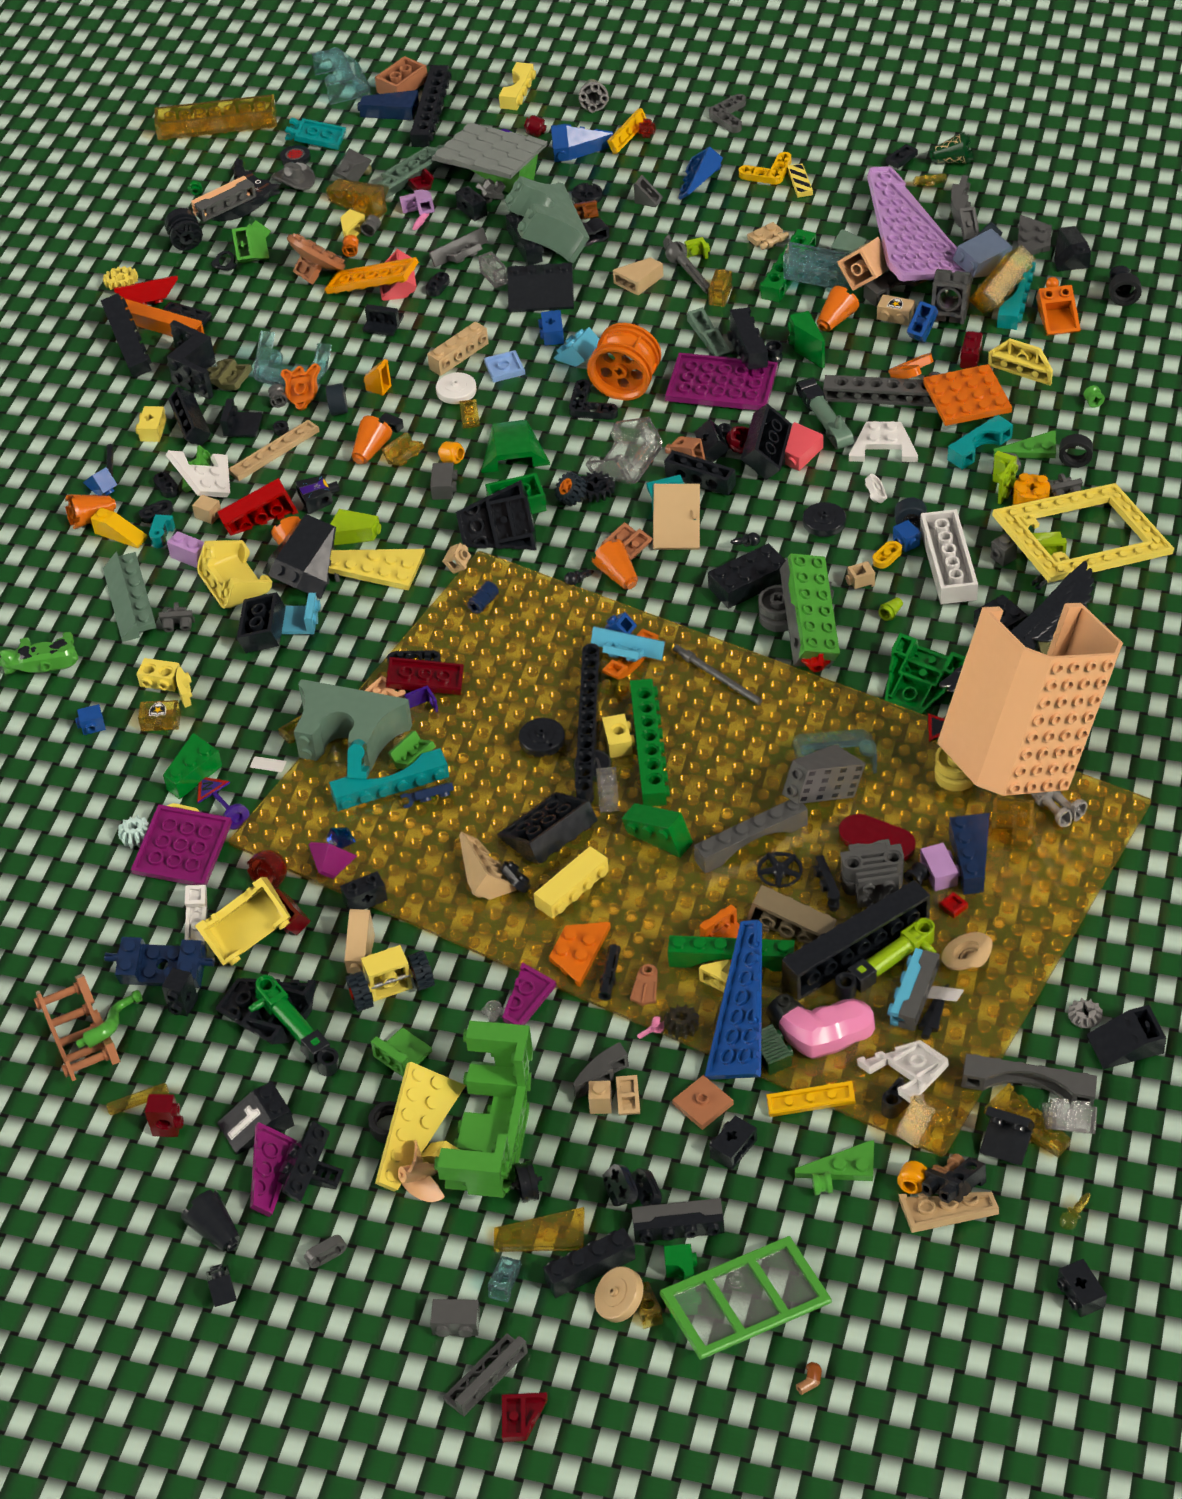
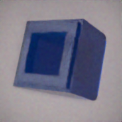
M347 827L330 828L326 837L329 844L341 849L356 841Z

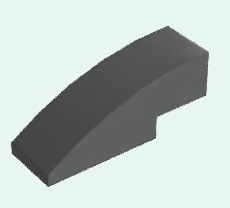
M620 1042L596 1056L578 1075L573 1083L576 1099L589 1094V1081H610L612 1083L614 1082V1073L629 1067L628 1053Z

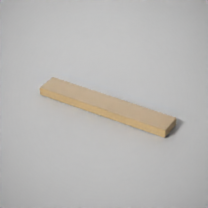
M306 420L228 468L229 474L238 481H241L320 432L319 427L310 420Z

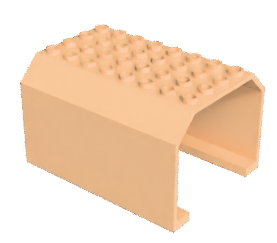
M1065 603L1046 655L1025 647L1000 622L1003 610L1000 607H982L937 744L976 786L999 795L1006 796L1068 790L1123 642L1082 603Z

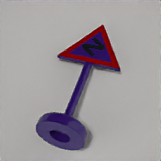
M205 777L198 783V804L213 795L226 809L223 816L232 819L230 829L235 830L244 826L249 819V810L242 804L229 806L217 793V791L230 784V781Z

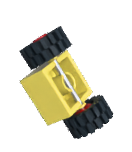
M401 945L361 958L364 974L360 971L346 976L348 990L357 1012L374 1007L373 1001L375 1002L412 989L411 978H413L418 991L435 986L433 973L424 951L421 950L407 955L406 959Z

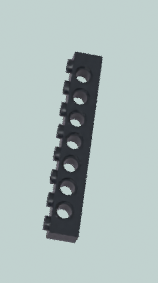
M448 65L430 66L410 133L412 147H430L431 141H434V133H436L437 129L436 124L439 123V115L442 112L441 107L444 106V98L447 95L446 89H449V81L452 78Z

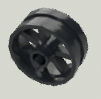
M531 1160L521 1164H514L516 1179L511 1185L516 1187L517 1190L519 1189L522 1203H527L530 1200H539L538 1181H542V1176L537 1177Z

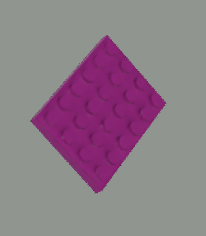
M679 353L665 394V401L759 410L769 402L778 370V362L768 361V367L748 370L740 358Z

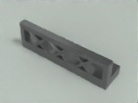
M506 1334L443 1396V1400L464 1417L528 1353L526 1341L520 1336L514 1339L509 1334ZM509 1343L510 1345L501 1353V1349ZM489 1361H493V1362L485 1369V1365H486ZM473 1377H477V1378L469 1385V1381H470ZM457 1393H461L455 1401L452 1399Z

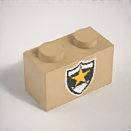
M883 294L877 305V320L909 326L915 314V300Z

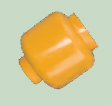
M446 441L441 444L438 455L443 463L459 464L464 458L465 451L460 443Z
M918 1161L906 1162L897 1177L899 1187L908 1194H919L922 1192V1182L926 1179L925 1171L927 1167Z

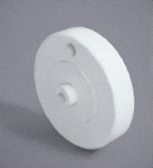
M465 373L447 374L436 383L437 397L448 404L467 402L475 396L477 391L475 379Z

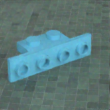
M596 626L592 630L591 643L602 647V652L608 653L609 657H626V660L632 662L639 660L643 656L657 660L663 659L665 641Z

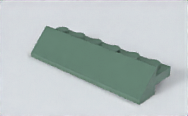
M439 145L436 148L427 146L381 174L383 180L371 186L372 191L382 195L385 200L407 187L408 180L420 176L422 169L426 168L431 172L445 164L432 160V156L444 145Z
M116 551L103 567L121 640L124 642L140 638L139 632L154 629L156 624L136 552L118 556Z

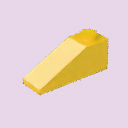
M100 507L91 517L94 533L135 548H139L148 538L147 534L116 512Z

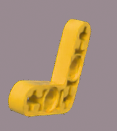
M788 152L779 153L771 169L743 165L738 170L739 178L767 184H780L787 173V166L791 165V154Z

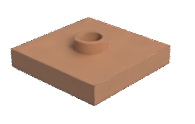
M704 1075L672 1100V1104L702 1130L734 1105L733 1099Z

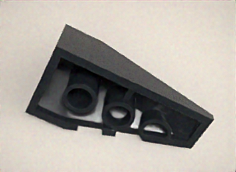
M1075 226L1059 228L1054 255V264L1057 272L1090 268L1091 250L1085 238Z

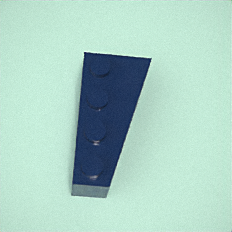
M990 813L949 817V837L955 862L960 869L959 878L963 895L984 893Z

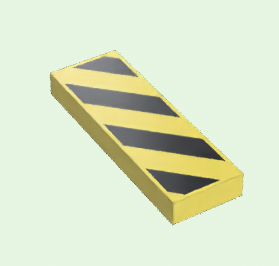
M803 164L787 166L797 198L812 196L813 190Z

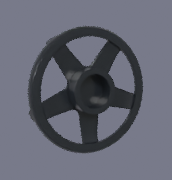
M768 852L759 861L757 873L765 884L775 888H784L795 884L801 878L803 866L795 854ZM774 856H786L789 858L779 862ZM769 859L772 867L761 870L762 864ZM795 861L799 867V872L789 869L788 866ZM772 874L775 877V884L766 881L762 875ZM787 875L796 877L792 882L781 885L782 878H785Z

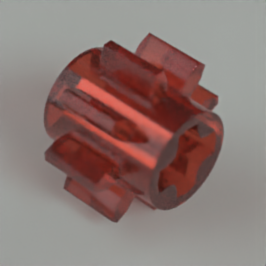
M644 119L643 122L639 123V134H642L643 138H651V135H655L656 124L652 123L651 119Z

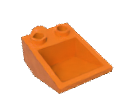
M1049 277L1046 280L1047 288H1040L1036 295L1038 312L1047 336L1080 332L1072 285L1059 286V281L1056 277Z

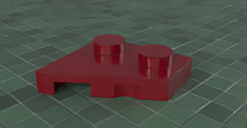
M547 1392L502 1395L503 1442L527 1441L548 1401Z

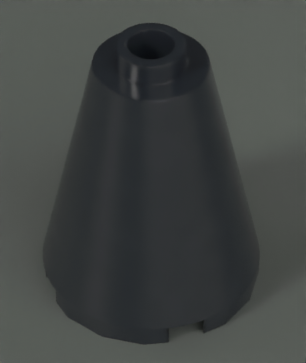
M208 1190L191 1201L193 1206L189 1211L187 1208L184 1209L181 1220L223 1252H231L237 1248L240 1236L219 1193L214 1190V1193L212 1190Z

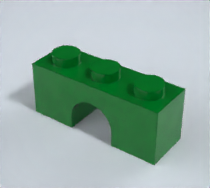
M691 1244L664 1246L667 1278L678 1277L685 1280L698 1274L693 1269V1266L698 1265L697 1254L692 1252ZM692 1289L675 1297L686 1316L698 1315L697 1306H702L700 1292Z

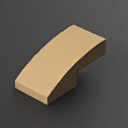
M637 1075L616 1077L619 1116L640 1114Z

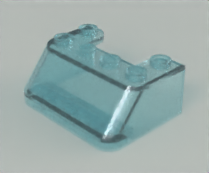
M334 47L312 54L315 75L332 71L337 73L329 74L325 78L330 105L367 96L371 93L370 84L359 63L341 49Z

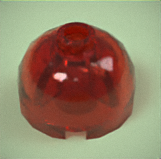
M273 850L259 851L247 862V865L249 864L247 872L254 882L260 877H267L274 889H276L286 878L287 864L284 858Z

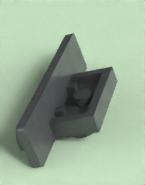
M478 228L429 252L434 267H438L448 261L460 263L467 256L477 255L478 251L482 250L481 245L488 242L483 228Z

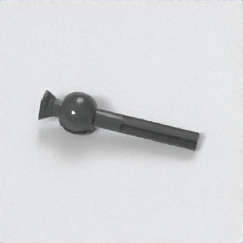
M666 235L663 245L664 249H666L665 256L668 261L673 264L679 263L706 294H709L711 291L710 284L687 258L686 246L678 241L672 242L670 235Z

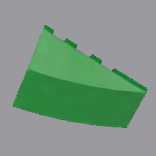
M527 420L492 424L481 473L499 471L498 461L532 457L533 467L550 465V461Z

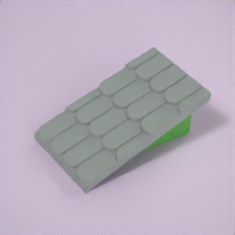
M469 123L464 126L463 130L456 133L454 138L438 149L432 156V160L470 169L485 179L493 180L494 183L497 180L501 181L505 185L504 191L510 193L514 183L520 176L534 181L538 153L547 146L548 141L529 135L526 137L514 132H505L490 126L487 128L475 123Z

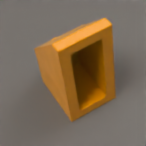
M384 359L364 376L366 391L383 396L392 386L388 360Z

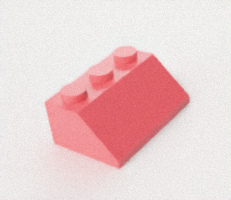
M396 249L385 262L412 257ZM413 271L409 275L408 280L403 283L395 282L390 285H380L381 299L387 301L407 298L417 287L415 272Z

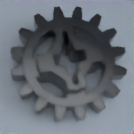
M593 471L592 474L587 472V476H581L586 481L585 484H587L585 488L586 493H583V500L589 499V502L593 500L599 502L602 499L606 501L605 497L611 498V494L615 493V481H613V477H609V473L604 475L603 471L599 473Z

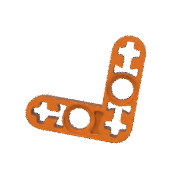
M932 354L921 355L889 369L890 378H913L922 374L920 368L934 362Z

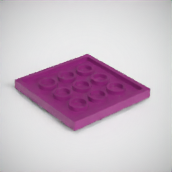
M158 804L132 865V874L188 885L207 886L231 827L232 819L230 817Z

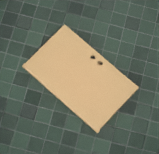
M654 484L653 550H700V484Z

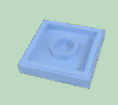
M516 350L484 358V364L493 383L525 375V369Z

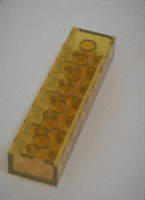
M274 94L155 108V129L158 140L277 127V109Z

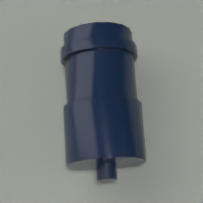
M490 581L484 582L475 595L469 599L467 603L468 608L475 614L483 612L485 607L499 594L497 586Z

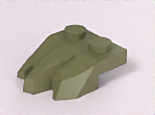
M223 359L216 363L217 367H209L207 369L211 384L223 390H237L253 370L251 364H237L235 359Z

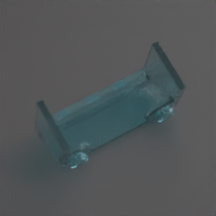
M260 331L253 376L258 382L271 385L280 384L285 387L286 384L281 376V371L283 369L293 371L296 367L282 365V353L279 350L272 349L275 332ZM317 343L315 359L312 364L316 363L321 367L317 376V384L327 372L331 344Z

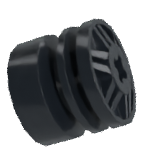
M178 208L166 216L164 222L165 229L175 248L187 251L199 245L202 241L203 233L193 211L187 208Z

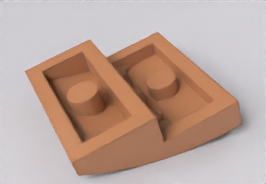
M624 522L602 542V545L610 540L617 542L616 539H620L625 545L630 560H632L653 541V538L640 528L635 531Z

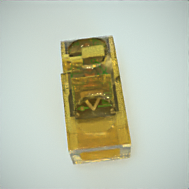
M648 1281L643 1282V1296L637 1308L643 1329L663 1323L661 1307Z

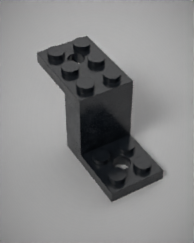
M173 320L170 323L175 350L167 356L171 379L176 385H180L199 396L211 399L214 395L207 369L216 363L211 337Z

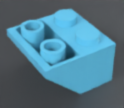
M590 327L585 330L580 329L574 336L571 335L565 340V345L563 344L556 350L558 353L554 359L577 367L585 362L597 348L599 338Z

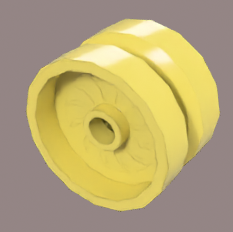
M939 747L935 753V780L938 785L950 791H964L971 788L974 783L947 753Z

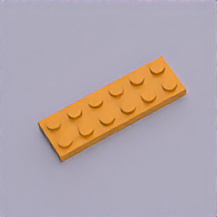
M417 257L340 270L326 286L325 291L327 294H338L343 291L363 290L367 287H378L384 284L390 285L395 282L403 283L408 280L409 275L415 270L419 261Z

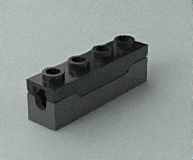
M721 1198L631 1208L635 1243H649L656 1240L670 1241L675 1238H694L703 1235L716 1236L725 1233Z

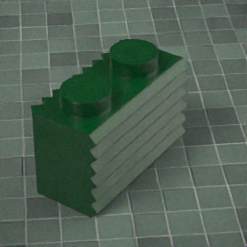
M773 1024L761 1028V1063L769 1075L791 1067L792 1057L794 1056L790 1045H785L783 1042L784 1038L779 1029L775 1030Z

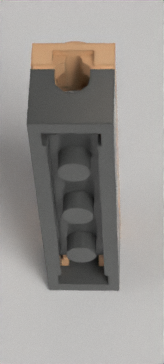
M242 176L192 200L193 213L201 221L205 222L255 198V187L250 180Z

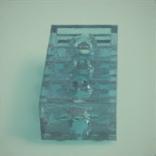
M789 242L783 255L784 279L828 288L842 286L848 289L849 283L837 261L850 253Z

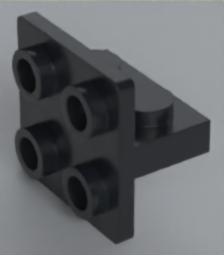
M367 304L365 307L367 321L363 327V332L394 336L404 318V314L398 313V308Z

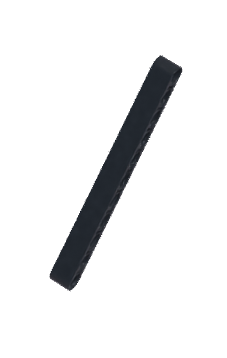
M593 643L585 645L582 649L575 772L576 797L588 800L590 803L594 801L601 672L599 646Z

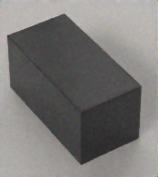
M385 412L379 418L382 424L386 422L395 433L404 428L403 419Z

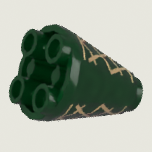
M962 132L933 147L930 150L931 161L936 163H971L974 155L973 150H969L968 144L971 143L969 134Z

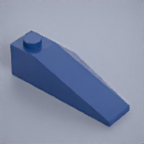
M570 124L551 125L554 161H568L610 148L607 140L613 135V132L600 129L590 130L582 126L580 128L572 127Z
M710 146L691 157L685 171L687 176L683 178L685 183L680 189L678 197L680 200L690 195L714 172L720 169L723 157Z

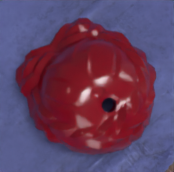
M736 426L728 432L726 442L733 452L743 453L749 428Z

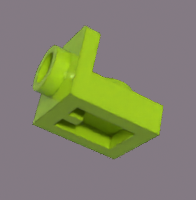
M703 237L684 241V245L687 248V258L702 254L705 259H708L710 246Z

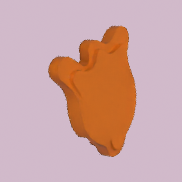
M316 363L312 364L306 372L302 366H298L293 371L288 369L281 371V376L286 384L285 395L300 411L305 410L317 394V376L321 367Z

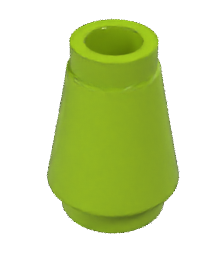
M896 597L880 605L878 610L880 618L885 621L893 620L903 606V601Z

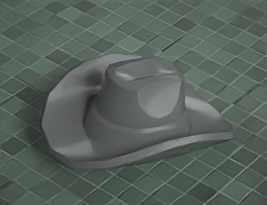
M298 162L286 163L283 169L271 176L272 179L286 186L300 190L310 189L315 183L313 170L308 165Z

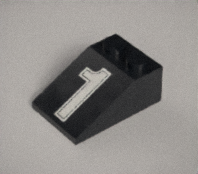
M272 1081L250 1092L217 1122L236 1155L254 1147L255 1125L258 1122L279 1132L294 1126L291 1111Z

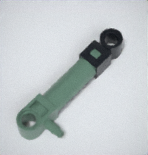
M811 377L797 381L796 391L798 396L803 398V403L808 410L815 413L825 428L826 436L833 447L838 450L853 445L854 438L851 430L847 427L840 415L836 416L825 400V393L816 383V380Z

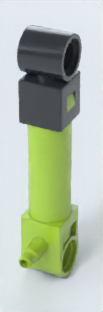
M928 918L916 920L913 924L902 930L900 937L867 960L864 958L860 959L850 966L847 972L839 973L835 979L836 997L839 1000L854 999L856 990L862 993L876 983L878 976L908 955H913L915 948L937 953L934 947L931 946L935 935L934 922Z

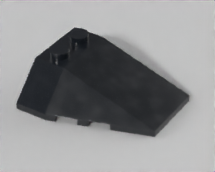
M305 514L271 554L262 573L303 592L316 593L317 598L321 599L329 582L328 569L331 566L330 555L331 549L334 546L336 527Z

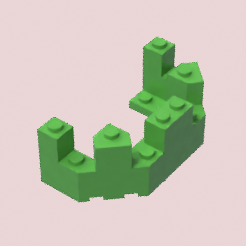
M470 1020L468 1029H464L463 1042L467 1043L468 1051L491 1053L495 1063L472 1061L468 1072L464 1073L463 1084L467 1085L468 1094L493 1096L492 1105H488L487 1114L464 1112L463 1119L458 1122L459 1137L454 1140V1146L458 1149L441 1148L439 1157L436 1156L434 1169L438 1171L439 1179L445 1180V1189L465 1190L469 1195L504 1198L505 1193L511 1190V1183L515 1182L516 1179L514 1164L520 1161L529 1116L530 1103L527 1102V1091H531L532 1072H529V1061L533 1059L530 1026Z

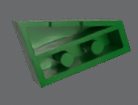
M193 733L163 774L167 791L181 799L198 786L201 780L211 776L222 767L219 750Z

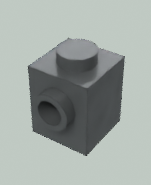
M1004 533L991 542L990 558L1001 566H1006L1017 558L1016 543Z

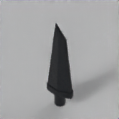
M933 999L918 1026V1029L923 1031L921 1034L922 1039L929 1040L932 1032L939 1031L945 1000Z

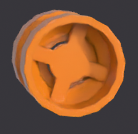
M346 235L343 238L342 252L347 257H353L358 253L359 240L355 235Z

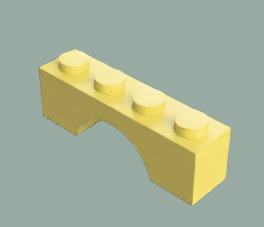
M516 62L512 69L514 85L503 87L499 94L501 109L518 110L519 106L522 105L523 98L527 95V90L531 87L532 81L536 77L533 64Z

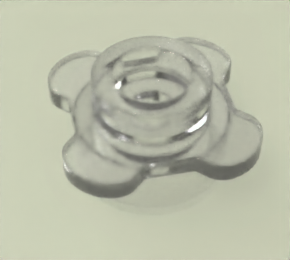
M496 1000L487 1002L485 1007L481 1009V1013L486 1015L490 1022L497 1021L500 1016H503L505 1011L501 1003Z

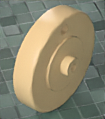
M625 1266L615 1267L608 1271L600 1280L595 1292L594 1302L598 1314L614 1323L625 1321L631 1317L639 1307L643 1296V1282L640 1275Z

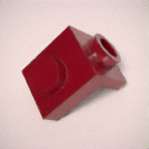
M424 168L421 175L409 179L407 185L413 191L430 190L434 177Z

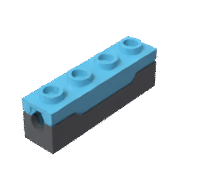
M915 948L913 955H909L906 963L907 971L902 972L900 978L901 986L896 987L894 993V1004L890 1003L887 1015L890 1016V1025L915 1031L939 969L940 954Z

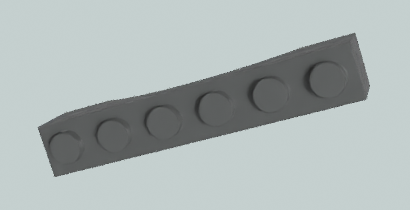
M792 800L777 805L695 844V862L706 874L722 866L735 852L757 838L776 832L791 833L808 825V809L803 803L796 804Z
M966 1054L961 1087L984 1091L1001 1084H1029L1054 1093L1070 1106L1092 1110L1096 1097L1097 1076L1088 1073L1072 1072L1066 1069L1049 1068L1043 1065L1037 1066L1023 1062L1002 1060L1000 1058L984 1057L978 1054Z

